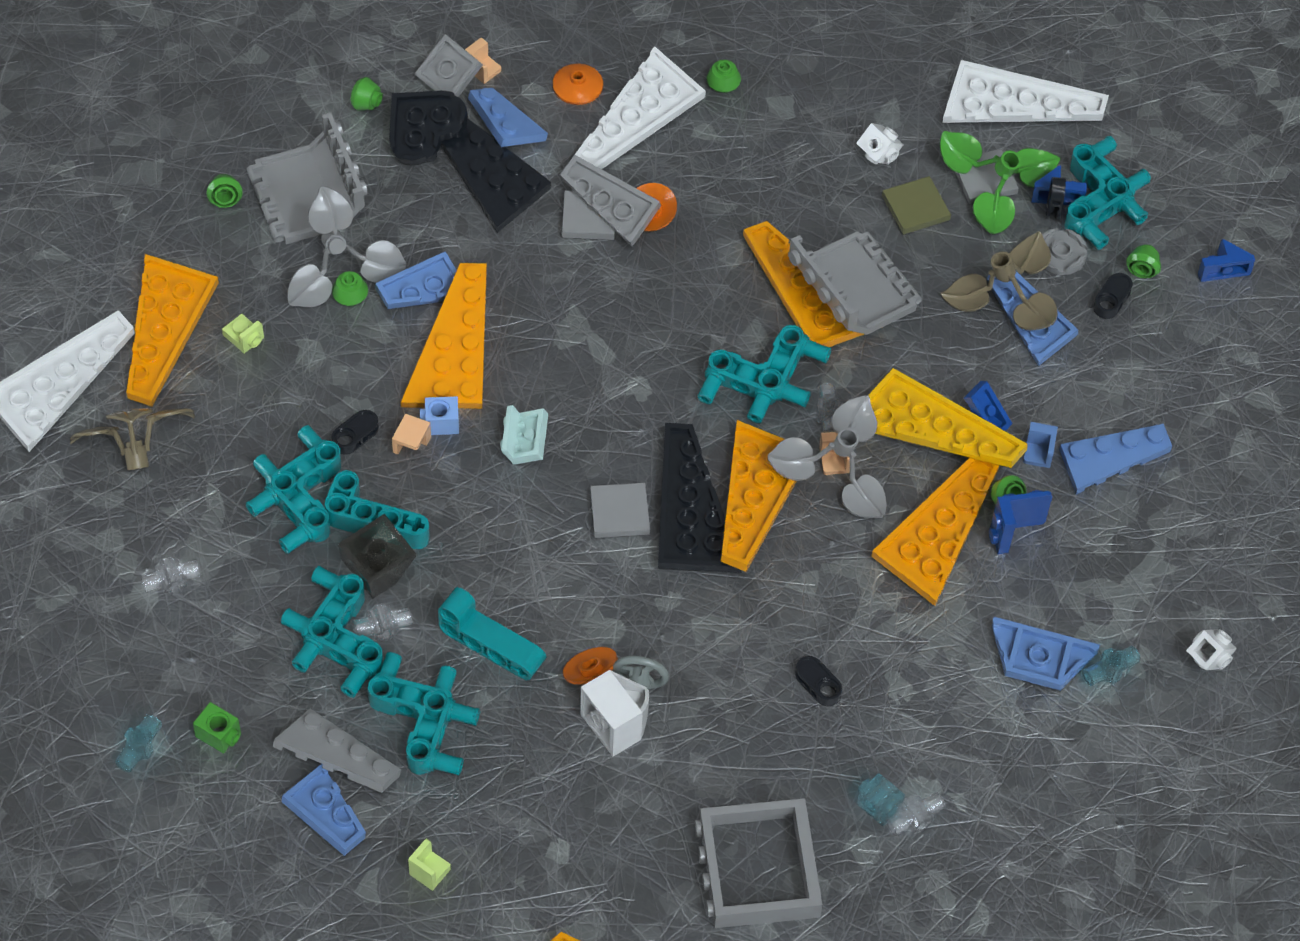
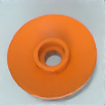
M570 64L564 66L555 74L553 90L562 101L573 105H583L594 101L600 96L603 90V79L601 74L589 65Z
M647 183L637 187L636 189L655 198L661 204V207L644 231H657L666 227L674 219L677 212V200L674 193L668 187L659 183Z
M595 647L585 650L567 662L563 669V676L571 684H586L608 670L612 671L615 661L618 660L617 654L608 647Z

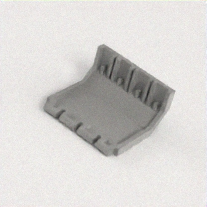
M332 112L321 115L323 132L309 145L256 159L255 164L248 166L246 169L251 183L254 185L253 188L275 242L285 241L287 245L322 235L316 232L308 221L309 208L320 186L329 187L340 193L350 204L353 217L365 207L364 195L368 194L364 180H359L357 176L359 175L356 160L351 161L349 143L347 140L343 141L340 121L335 122Z
M856 231L815 252L812 250L806 252L802 246V237L800 235L792 238L790 241L788 256L794 266H798L803 273L805 281L809 285L812 284L818 292L820 300L824 304L827 303L835 319L839 323L841 322L848 331L868 335L916 311L917 305L922 301L921 296L913 286L908 285L909 281L896 266L893 267L894 263L882 248H879V244L869 232L860 234L859 231Z

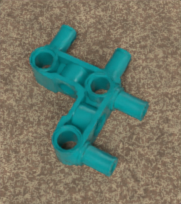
M1111 136L1105 137L1094 145H1077L1073 150L1070 162L1071 173L1079 182L1087 183V186L1093 192L1087 196L1082 195L1069 205L1064 226L1065 229L1085 236L1098 250L1104 248L1109 242V237L1098 227L1102 222L1118 212H1124L1136 225H1141L1148 217V212L1135 201L1134 194L1135 191L1150 183L1151 176L1147 170L1142 168L1132 176L1125 178L1104 158V156L1116 150L1117 147L1116 141Z
M787 325L782 328L773 343V351L768 361L764 362V364L752 363L742 359L741 355L721 349L716 350L709 356V364L704 373L706 379L697 398L705 404H712L720 386L751 396L755 400L747 414V418L758 424L762 422L769 405L776 401L784 399L805 408L810 399L811 392L791 385L789 381L801 357L805 355L826 364L831 355L832 348L811 341L810 337L804 334L800 327ZM795 340L796 343L790 344L786 341ZM721 364V365H725L726 367L720 369V368H717V367H715V366ZM772 383L776 386L770 388L766 387L765 385Z
M310 425L302 427L297 434L298 438L309 450L282 468L278 469L265 454L259 455L253 461L254 468L265 478L266 487H264L263 492L246 502V508L253 517H256L261 512L275 505L293 522L297 528L279 539V545L286 554L291 553L306 542H322L330 535V522L327 510L318 499L314 500L307 491L321 482L325 483L341 470L340 448L333 441L322 440Z
M317 566L312 574L311 581L330 590V593L313 617L307 618L288 608L281 618V624L301 633L304 645L292 660V666L296 670L305 673L317 655H323L352 670L340 688L345 695L354 698L366 680L380 673L383 664L382 648L377 642L364 635L359 636L345 629L350 619L356 617L364 604V583L362 578L356 574L338 576L321 566ZM350 590L356 591L355 593H347ZM319 633H326L324 636H317ZM369 657L376 658L375 660H372V661H367V660H365L366 658H369Z
M387 652L380 673H377L368 683L370 706L374 710L393 716L399 714L416 719L417 723L414 731L409 734L406 746L407 766L412 773L422 775L439 770L460 776L464 758L440 753L439 749L448 723L454 720L476 726L480 716V708L456 703V700L452 697L451 689L457 674L456 669L453 667L441 666L435 686L432 687L396 678L402 657L397 653ZM380 691L386 692L385 695H377L376 693ZM434 705H440V706H442V707L439 708V709H433V708H431V707L434 706ZM418 754L425 755V757L421 759L414 758V756Z

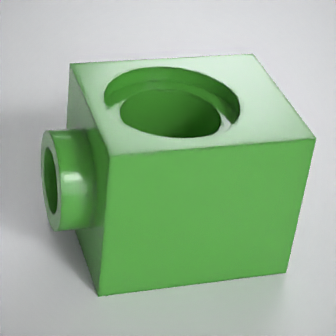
M211 702L193 722L195 737L223 754L229 746L232 747L238 742L241 735L239 719ZM217 727L225 728L222 731H214Z

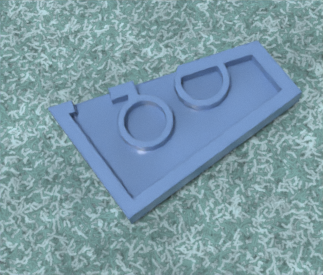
M494 88L470 90L469 101L501 147L546 141L548 133Z
M442 252L375 283V289L387 309L444 302L457 269L447 253Z
M321 764L283 794L282 803L345 856L365 839L366 832L350 805L346 804L340 794L341 790L337 783L333 782L328 774V770L323 769V764Z

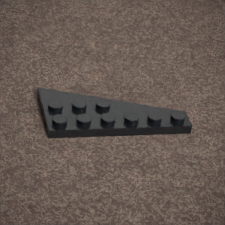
M467 119L464 132L460 137L441 142L449 159H452L457 172L473 197H476L481 204L484 214L490 218L497 233L551 189V181L509 149L501 147L496 139L469 119Z
M665 423L658 569L742 573V570L721 562L725 516L716 490L710 480V473L702 457V450L693 424Z

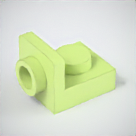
M240 314L222 328L223 336L244 354L251 348L257 347L264 339L262 323L256 321L253 324L243 314Z

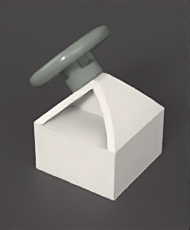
M625 656L615 661L613 671L608 670L581 686L580 715L612 756L617 755L642 739L648 717L649 689L664 686L669 680V673L661 663L651 658ZM638 664L643 666L629 667L625 665ZM656 670L661 677L654 680L649 673Z

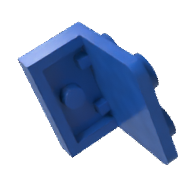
M1035 490L1026 494H1006L1002 497H997L989 528V539L991 544H995L997 554L1009 553L1015 528L1041 525L1046 522L1052 501L1050 491Z

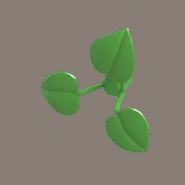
M943 131L940 138L941 156L945 164L954 172L966 174L971 170L972 165L981 167L995 163V171L1001 177L995 195L984 192L973 203V213L976 220L992 234H998L1006 230L1015 216L1013 200L1007 196H1000L1005 181L1014 173H1019L1021 182L1028 187L1034 188L1035 182L1055 169L1060 161V157L1050 152L1026 148L1017 153L1009 150L1004 152L1001 157L995 155L991 159L977 162L982 156V147L975 137L966 133Z

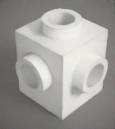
M874 123L869 125L856 143L866 152L865 157L874 164L882 163L887 165L898 157L899 150L904 145L897 139L898 134L893 129Z
M1212 629L1199 632L1193 639L1192 645L1186 651L1202 669L1215 670L1224 669L1232 661L1233 657L1231 655L1237 648L1231 643L1232 638L1221 629Z

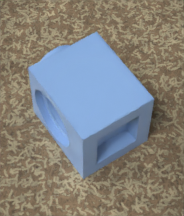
M458 396L425 398V408L420 409V419L430 422L431 435L459 434Z

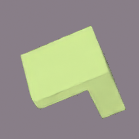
M427 838L408 859L409 875L432 891L451 870L450 863L432 852V843Z

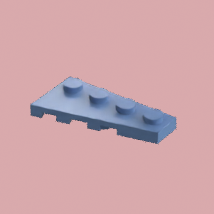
M1016 271L1015 278L1028 300L1038 291ZM990 275L987 277V284L989 283ZM995 277L991 290L1038 366L1078 335V329L1059 311L1055 323L1048 328L1030 331L1017 326L1013 313L1015 308L1023 302L1011 281L1002 282Z
M1164 424L1064 443L1060 445L1059 451L1077 495L1083 492L1086 487L1093 484L1095 486L1105 482L1108 477L1117 473L1121 475L1129 471L1130 467L1137 464L1143 465L1171 452L1172 444Z

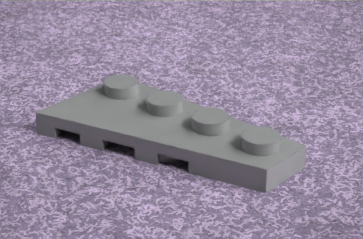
M576 155L572 157L560 174L562 180L632 247L661 207L660 201Z
M312 709L306 711L278 735L273 742V748L281 751L286 748L295 752V757L304 761L310 758L323 764V769L331 772L341 771L348 774V779L381 793L400 777V768Z

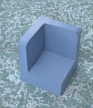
M1035 422L1030 423L1026 442L1027 451L1024 454L1023 460L1025 464L1050 468L1057 426Z

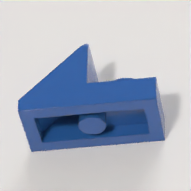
M1061 165L1035 182L1031 203L1047 204L1052 177L1061 178ZM1066 181L1063 205L1069 206L1082 195L1086 196L1087 183Z
M1221 239L1217 256L1212 255L1202 258L1198 270L1200 282L1251 275L1255 257L1227 240Z
M980 381L964 397L971 409L970 412L1006 431L1013 424L988 381Z

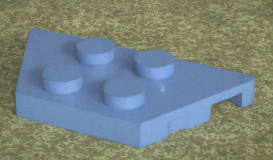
M993 617L991 625L1005 676L1060 691L1098 653L1100 644L998 617Z

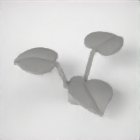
M320 186L308 211L309 224L316 232L322 234L321 241L325 247L322 251L324 254L322 270L319 271L314 264H306L294 273L287 291L288 303L291 306L315 307L323 304L330 297L332 283L328 277L324 276L327 272L329 254L337 255L344 250H348L364 261L360 267V272L365 279L374 283L405 270L407 265L398 247L390 241L377 240L372 242L366 248V256L360 254L346 243V240L337 229H345L351 225L353 219L352 208L340 193L326 186Z
M868 395L851 399L836 409L832 416L831 424L833 430L838 435L834 442L829 443L817 455L812 456L813 449L811 445L798 437H791L781 441L768 454V461L772 468L781 476L793 481H803L812 477L815 473L813 461L819 460L831 450H834L841 457H849L850 481L852 484L846 485L842 491L841 497L844 507L851 514L858 517L877 519L884 517L887 502L885 492L879 481L866 474L859 477L858 480L855 479L856 453L854 450L858 442L870 440L877 430L876 416Z

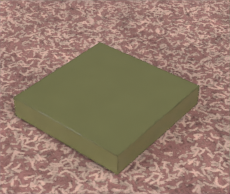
M930 176L882 191V197L903 235L949 221L951 218V213Z

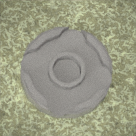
M1059 228L1050 229L1042 234L1051 253V261L1045 270L1057 275H1069L1079 271L1085 264L1087 257V245L1081 235L1069 229H1065V231L1058 230Z

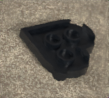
M450 91L392 93L389 141L397 160L400 163L411 165L434 161L437 158V152L443 140L458 138L463 134L468 119L465 103Z

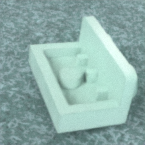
M513 405L507 406L506 416L503 419L504 433L500 447L502 453L506 455L513 465L543 460L548 413L544 408L519 413Z

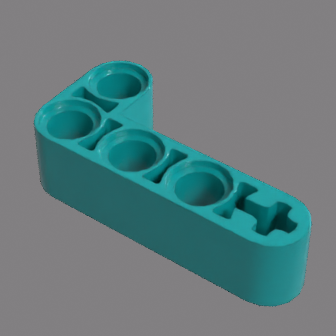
M344 470L335 476L325 499V509L329 514L330 526L411 549L419 550L428 545L430 530L428 519L425 516L360 498L359 478L353 471Z
M454 588L438 609L439 627L447 636L524 680H531L547 658L546 653L539 646L478 612L475 606V599L462 588Z

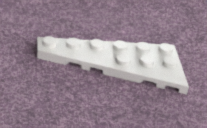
M654 46L648 59L642 62L637 74L628 81L610 106L609 112L606 116L603 115L598 127L592 134H589L575 155L603 169L705 98L706 91Z
M961 60L942 123L1102 121L1109 95Z
M118 310L0 382V419L28 452L34 448L135 334L134 327Z

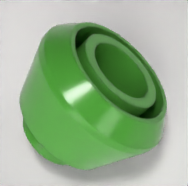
M729 60L715 62L707 73L708 85L718 92L726 93L733 91L741 82V75L736 65Z
M369 77L359 79L354 85L350 101L355 110H373L381 104L383 93Z
M220 174L215 176L208 185L207 198L216 207L229 208L241 200L242 187L231 175Z
M1151 245L1136 247L1126 258V265L1129 271L1137 277L1152 278L1161 271L1159 252Z
M347 271L337 277L332 286V295L338 303L353 306L365 300L368 295V286L358 273Z
M1006 476L993 484L991 489L992 501L996 504L997 497H1002L1006 494H1026V486L1018 476Z

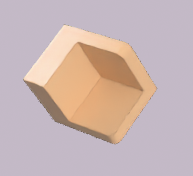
M483 38L478 39L465 49L483 64L475 75L483 84L501 72V66L488 56V42Z
M405 414L392 437L393 453L399 454L403 446L413 450H417L420 444L427 446L431 439L430 422Z
M821 433L820 452L829 443L834 442L838 433ZM834 450L821 457L824 475L850 473L849 457H841Z

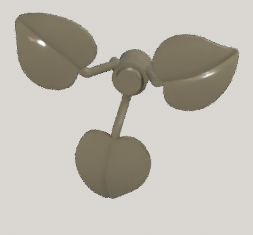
M1040 231L1023 240L1010 254L1002 251L992 256L991 265L993 270L989 271L990 278L988 284L983 276L968 274L959 278L947 290L941 292L942 298L951 307L965 312L976 311L988 304L990 297L987 291L993 288L996 277L1002 282L1011 281L1023 302L1015 308L1013 313L1014 321L1020 328L1030 331L1048 328L1055 323L1058 315L1056 304L1049 295L1038 292L1027 300L1015 278L1016 271L1019 274H1022L1024 271L1028 274H1036L1049 265L1051 261L1050 249Z
M177 408L159 411L146 416L148 422L143 445L142 440L136 441L133 422L142 415L153 413V409H133L128 412H115L106 415V419H117L127 422L131 442H125L126 448L117 432L119 428L112 426L95 427L79 431L71 436L70 444L82 436L96 434L114 436L120 448L121 456L125 455L127 470L149 467L147 451H150L149 444L153 423L174 414L186 415L195 418L192 409Z

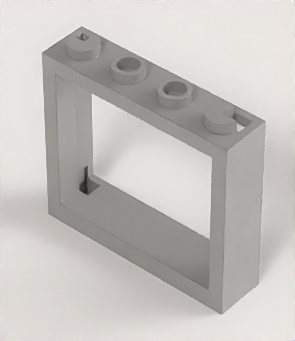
M805 798L700 808V818L695 820V833L697 838H702L703 846L698 847L700 864H705L706 873H702L704 891H709L710 900H706V910L708 917H713L714 928L821 917L822 899ZM793 818L805 899L723 907L712 826Z

